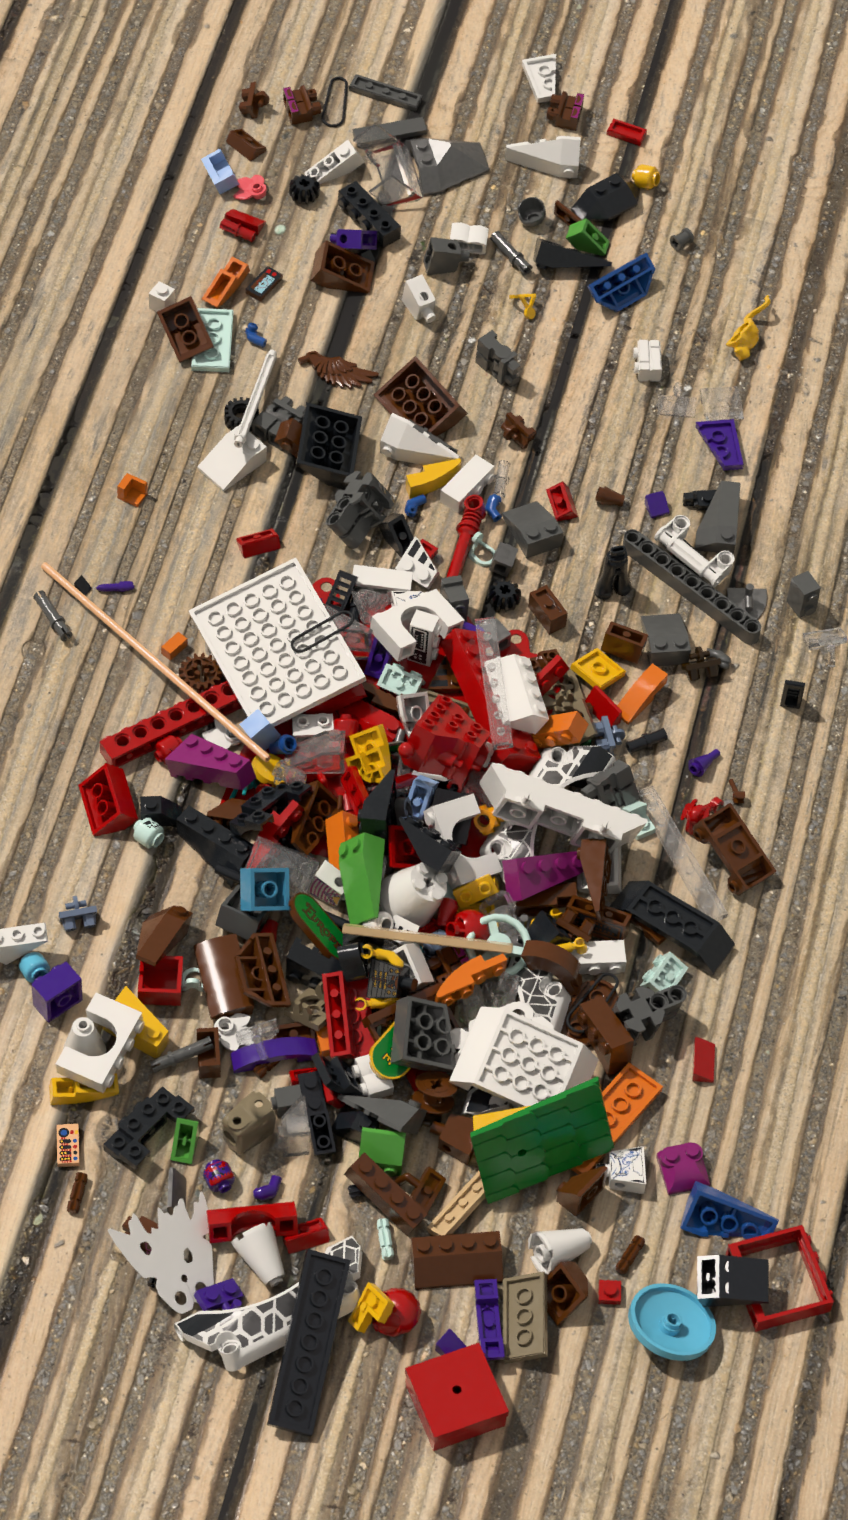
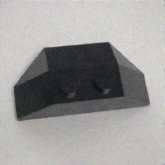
M615 173L588 187L573 205L571 211L581 220L587 218L589 221L595 222L609 221L638 205L640 188L629 177Z

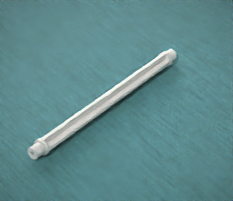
M270 350L265 356L259 377L234 438V446L237 448H241L246 441L268 378L277 359V352L275 350Z

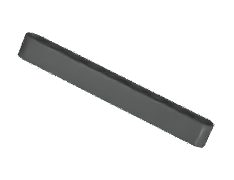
M630 529L624 533L623 546H625L628 556L744 643L753 645L759 641L761 623L639 531Z

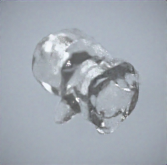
M289 758L280 760L275 765L272 776L276 786L282 780L289 786L295 781L306 783V772L295 766H290L291 761Z

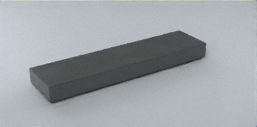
M357 74L349 85V91L414 112L417 111L423 95Z
M423 117L356 128L353 129L352 134L358 147L396 140V138L403 139L427 134V127Z

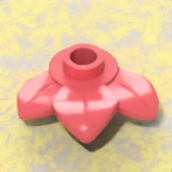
M254 175L251 179L243 177L237 180L239 190L233 195L235 199L247 200L251 197L254 199L265 197L267 187L262 176Z

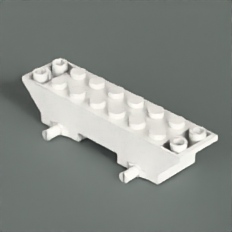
M492 762L480 780L483 791L494 807L492 815L506 821L504 823L505 829L508 827V830H510L513 825L532 829L534 824H538L571 836L569 844L581 847V839H606L611 854L615 848L633 841L648 820L638 814H631L619 807H612L600 800L585 797L579 792L566 790L560 785L547 783L541 778L528 776L522 771L509 769L499 763Z

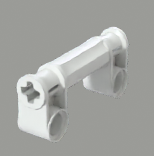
M684 515L675 516L669 523L658 530L654 540L664 544L669 552L700 577H704L711 582L712 587H716L730 574L735 559L734 555L729 551H721L712 560H706L683 541L687 536L690 520Z

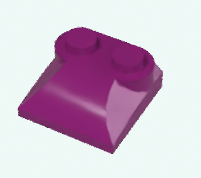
M690 1142L666 1147L657 1153L656 1159L668 1195L691 1191L695 1181L710 1186L702 1157L703 1150L700 1145Z

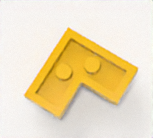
M368 1282L348 1322L357 1331L365 1333L373 1317L378 1322L385 1324L392 1313L395 1303L375 1284Z

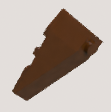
M318 780L309 783V785H312V793L306 792L301 796L302 801H296L305 810L302 812V817L293 823L291 844L304 856H307L319 843L321 837L326 835L325 820L331 817V813L337 807L338 799Z
M581 839V847L577 848V859L581 860L597 921L602 922L605 909L604 896H607L608 893L607 883L609 884L612 864L607 840Z
M173 905L150 915L141 926L136 959L156 966L187 935L193 913L187 911L184 907Z

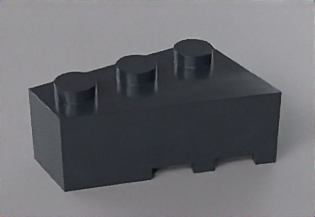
M296 937L286 957V979H289L292 983H300L315 990L317 985L323 982L322 974L342 971L338 959L333 956L328 959L318 953L320 949L314 946L310 949L301 944L302 939Z

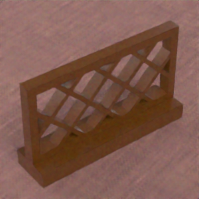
M439 982L411 996L433 1001L441 987V983ZM396 1003L361 1020L364 1027H368L374 1042L381 1037L375 1028L380 1025L389 1028L395 1021ZM448 1006L449 1019L453 1029L460 1028Z

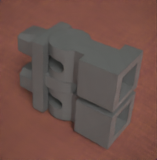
M491 330L478 339L475 362L484 371L487 372L489 370L492 372V376L497 379L500 385L504 382L510 387L517 384L520 380L517 373H519L522 366L517 362L518 354L515 351L511 352L508 346L497 341V334Z
M285 396L281 400L276 398L273 404L267 407L265 412L262 411L252 421V434L264 441L268 440L269 444L283 451L281 446L274 442L280 423L294 418L302 424L305 407L299 405L297 409L292 408L293 401L289 397Z
M619 759L612 763L613 766L608 770L597 773L593 778L586 779L587 786L580 790L583 796L600 800L612 807L620 808L623 805L627 806L640 799L636 784L633 782L634 778L630 765Z

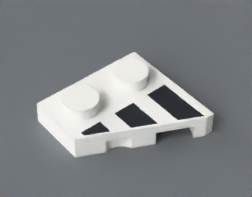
M414 537L395 569L413 572L412 580L430 589L439 572L422 546L420 539Z

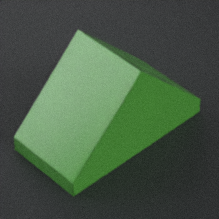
M177 1118L170 1160L188 1164L193 1163L199 1139V1121Z

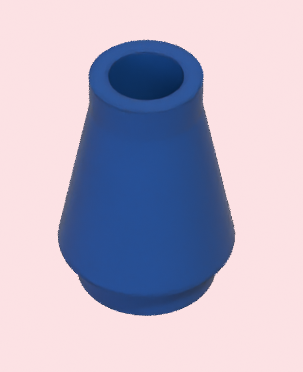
M282 735L269 746V751L274 755L292 754L297 747L296 739L291 735Z

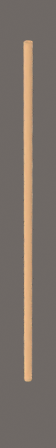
M47 562L41 565V568L264 762L270 760L271 756L53 567Z

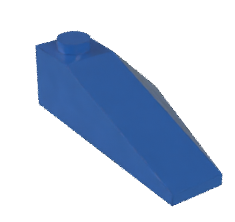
M695 1181L687 1199L680 1229L703 1237L713 1235L721 1236L722 1238L732 1236L750 1239L773 1233L779 1220L724 1192Z

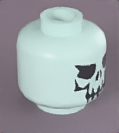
M151 818L138 820L133 827L134 839L146 848L158 847L164 839L163 827Z

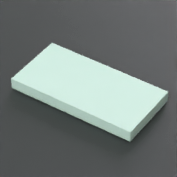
M198 308L214 348L192 357L191 371L230 372L234 310Z

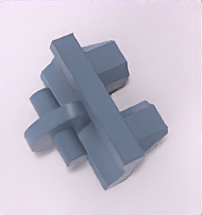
M602 716L601 722L594 723L598 733L595 737H603V739L595 740V746H601L614 756L613 749L616 748V745L622 744L621 740L625 738L626 734L623 729H618L617 725L611 727L608 716Z
M72 896V903L65 904L66 910H74L59 912V923L62 922L65 932L76 930V919L83 918L84 928L96 926L97 907H85L87 906L86 900L78 901L77 896Z

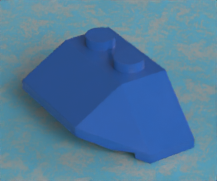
M646 252L599 278L587 287L596 303L618 312L647 295L655 267Z

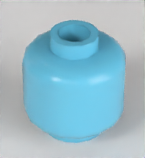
M30 952L20 960L19 969L30 983H33L37 977L44 976L50 972L48 962L39 952Z

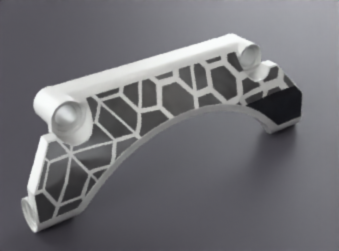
M573 746L567 752L561 747H555L542 753L541 758L528 776L541 778L547 783L560 785L564 788L575 781L593 778L597 773L608 770L613 766L612 763L616 759L601 746ZM506 821L501 822V825L494 828L495 832L489 834L481 846L480 855L484 856L493 853L492 847L497 854L502 870V861L534 856V841L538 824H534L532 829L513 825L512 829L508 830V827L507 829L504 828ZM502 871L499 874L503 882L505 883L504 871Z
M511 957L508 968L514 966L521 957ZM527 965L517 974L506 977L515 985L520 1002L525 1003L533 1010V1017H544L553 1025L554 1031L561 1033L571 1002V996L563 985L558 981H552L553 976L551 973L543 970H529ZM521 1010V1016L525 1017V1013ZM474 1087L467 1094L461 1116L473 1118L475 1115L512 1109L513 1104L505 1102L502 1105H489L492 1094Z
M353 1236L328 1247L325 1251V1254L351 1260L338 1319L353 1312L361 1297L355 1280L360 1278L362 1251ZM299 1282L282 1293L256 1304L229 1310L196 1312L174 1323L175 1331L182 1342L187 1340L211 1352L217 1350L222 1356L225 1369L231 1372L237 1371L243 1366L285 1346Z

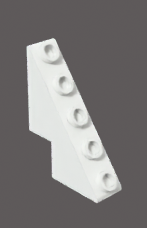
M46 923L0 929V962L7 965L48 942Z

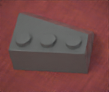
M412 996L396 1001L391 1064L423 1071H454L456 1066L454 1053L456 1050L455 1045L451 1041L450 1031L452 1029L447 1004Z

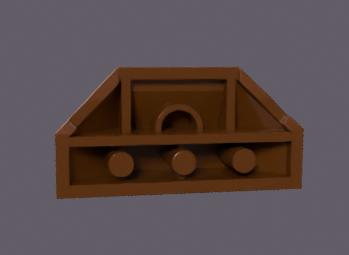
M253 933L234 957L242 992L244 995L268 1007H290L291 1002L273 933Z

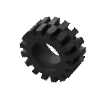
M240 397V400L234 398L233 402L230 400L228 405L226 404L224 419L228 429L231 428L233 430L241 424L243 418H238L234 415L245 413L249 398H246V400H243V397ZM258 408L256 410L253 420L259 415Z

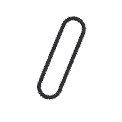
M347 610L340 611L297 635L291 641L292 650L297 653L305 652L348 628L354 622L353 614ZM343 613L351 616L350 623L302 650L294 647L295 640Z

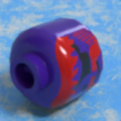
M216 1159L205 1166L203 1177L211 1191L225 1193L232 1188L231 1185L235 1181V1176L227 1162Z

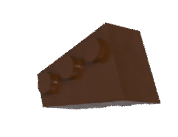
M602 996L581 1003L577 1014L578 1022L583 1027L607 1076L620 1072L629 1062L631 1063L634 1039Z

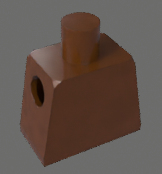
M450 1114L446 1124L434 1120L430 1133L440 1136L438 1148L462 1163L469 1165L474 1153L470 1132L474 1131L473 1118Z

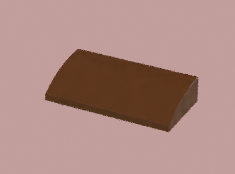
M237 934L212 938L194 945L193 949L210 1019L231 1017L237 1013L252 1014L254 1009L253 999L242 992L234 960L235 955L240 950Z

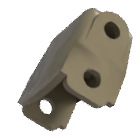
M253 1091L222 1120L223 1139L228 1144L230 1150L237 1154H243L273 1134L276 1123L275 1113L271 1109V1102L261 1092L255 1093ZM262 1102L263 1106L258 1108L255 1106V1103Z

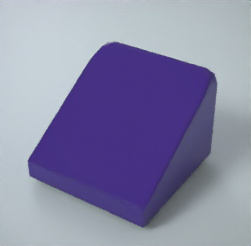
M663 491L645 496L644 504L651 518L670 513Z
M448 1329L436 1343L435 1351L440 1355H444L467 1346L451 1329Z

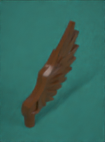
M311 351L306 353L305 356L298 358L300 365L309 362L314 370H317V375L320 376V379H325L326 383L330 381L332 386H335L336 382L341 388L344 385L349 389H352V385L361 388L362 384L360 382L372 384L371 378L379 376L378 372L358 368L356 363L348 362L340 356L331 358L322 356L317 351Z

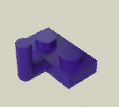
M231 1278L196 1290L193 1296L203 1311H213L218 1308L222 1310L240 1308L244 1295L235 1280Z

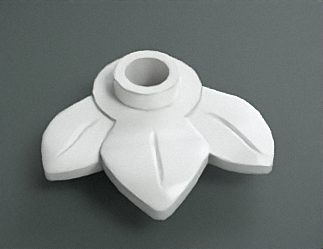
M214 719L215 728L202 733L205 740L225 749L241 743L236 736L216 719Z
M237 1013L230 1018L221 1017L215 1022L214 1027H218L221 1044L229 1051L234 1052L238 1050L239 1044H248L255 1040V1035L247 1027L250 1016ZM222 1027H228L229 1029L223 1030V1029H221V1028H222Z

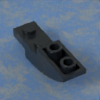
M318 1071L298 1074V1084L300 1085L304 1103L303 1113L314 1156L335 1153L336 1148Z

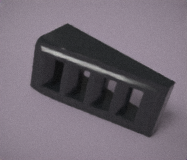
M339 570L325 604L327 610L338 613L348 609L358 576ZM341 579H347L351 581V583L347 584L345 582H342ZM339 586H342L347 588L348 591L346 592L338 588ZM336 594H340V595H342V596H345V598H344V599L338 598V597H336ZM334 601L342 604L341 607L334 605Z
M785 680L780 706L800 709L805 683Z

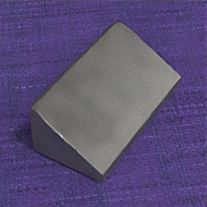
M170 1167L167 1213L172 1215L179 1199L183 1198L185 1204L186 1178L175 1168Z

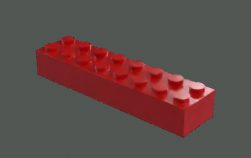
M453 628L441 642V646L475 721L491 732L487 742L496 746L491 756L494 763L503 764L515 771L528 772L541 756L530 733L506 727L502 724L484 667L486 662L496 659L485 633Z

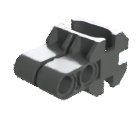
M355 471L345 478L343 482L348 484L345 490H338L336 492L335 500L337 504L326 520V524L349 549L357 548L370 529L384 521L386 516L381 515L384 508L391 509L394 505L393 496L370 472H366L363 477L360 471Z
M673 985L654 993L653 990L641 986L635 989L636 993L632 1000L629 999L627 993L619 995L612 1011L634 1039L633 1047L637 1045L636 1041L640 1034H642L645 1041L651 1040L662 1022L675 1017L687 997L684 987Z

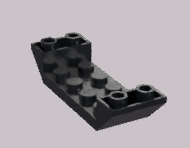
M629 881L610 905L614 909L632 914L633 919L697 956L695 965L711 975L716 972L735 946L733 940L718 921L650 881Z

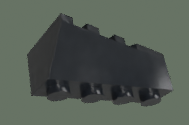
M189 805L176 819L177 834L214 869L218 863L237 872H240L241 868H249V860L253 848L252 843L236 834H232L229 829ZM223 877L231 888L236 884V882Z

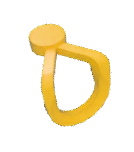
M536 294L509 295V299L520 298L525 307L524 316L526 319H533L536 312L533 304ZM526 297H531L529 305L525 300Z

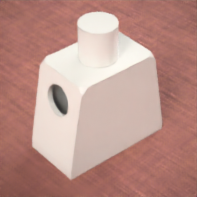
M419 275L407 280L401 299L415 320L424 318L427 323L433 322L436 319V315L433 312L436 300L423 275Z

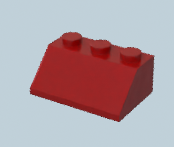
M105 763L78 785L93 836L123 831L138 820L122 768Z

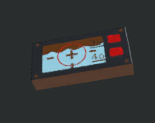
M267 266L246 288V294L261 302L283 279V274Z

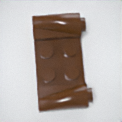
M731 803L700 820L693 826L694 838L703 844L710 842L730 872L731 876L728 878L727 885L732 893L739 896L777 872Z

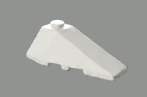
M559 136L556 137V140L551 141L540 139V142L532 144L529 142L506 145L505 160L553 176L577 178L581 137Z

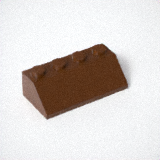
M500 1231L411 1238L410 1252L415 1290L474 1285V1280L497 1279V1283H503Z

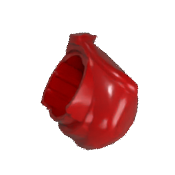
M390 1288L382 1291L395 1305L385 1324L378 1322L373 1317L372 1326L374 1330L391 1337L410 1332L417 1325L421 1315L418 1299L413 1293L404 1288Z

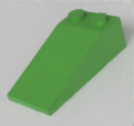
M365 832L341 843L338 851L339 868L349 922L356 925H362V923L378 918L385 839Z

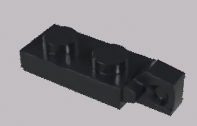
M697 490L683 493V506H694V508H698V511L707 510L716 490Z

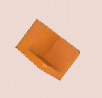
M129 473L124 476L117 486V498L135 507H138L148 494L147 482Z

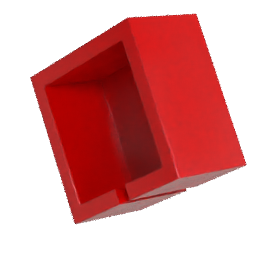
M165 956L156 966L140 961L138 999L143 1004L181 1006L183 956Z

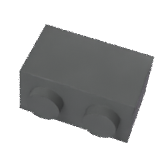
M809 571L791 578L787 603L799 618L809 616L816 611L821 587Z

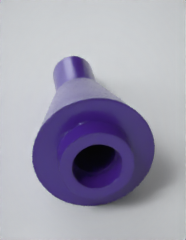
M714 749L709 754L690 759L688 762L689 771L697 777L703 776L713 760L720 756V751Z

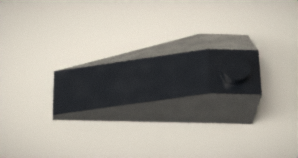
M541 238L536 240L533 261L537 263V267L543 269L548 267H597L612 265L611 261L591 254H584L572 248H564L560 244Z

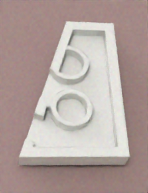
M556 54L522 60V67L537 103L551 101L552 94L555 95Z

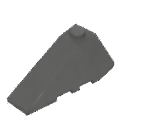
M720 482L697 529L695 550L716 553L729 551L734 554L741 483Z
M339 1094L336 1098L362 1111L364 1109V1114L377 1118V1121L397 1131L416 1135L427 1113V1110L421 1108V1103L412 1099L407 1102Z

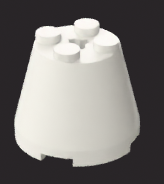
M423 862L393 872L381 881L380 906L383 911L391 916L398 915L420 926V929L431 921L446 895L447 875L445 873H438Z

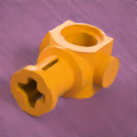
M486 804L478 806L481 813L474 818L475 826L480 830V833L482 832L483 836L494 833V828L500 826L504 820L492 815L494 807H487ZM481 815L488 816L490 821L488 825H483L480 822L479 818Z

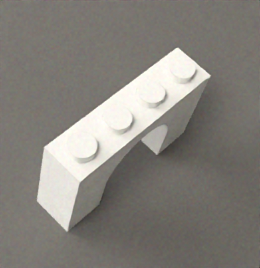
M437 589L425 592L421 596L409 599L398 606H393L382 613L372 616L369 631L397 662L414 655L417 641L404 628L402 623L412 620L416 609L439 616V625H441L440 635L443 638L453 628H463L464 619Z
M474 793L434 805L423 811L424 820L429 829L431 827L441 833V838L452 841V831L456 823L471 819L481 813ZM496 852L477 858H469L460 854L446 875L448 883L453 890L486 874H491L493 877L503 870Z
M95 993L86 1009L87 1018L114 1032L117 1038L113 1048L100 1056H88L65 1046L55 1065L58 1074L104 1093L107 1087H111L116 1070L121 1069L126 1052L131 1051L133 1048L134 1038L137 1033H141L145 1022L143 1021L142 1012Z

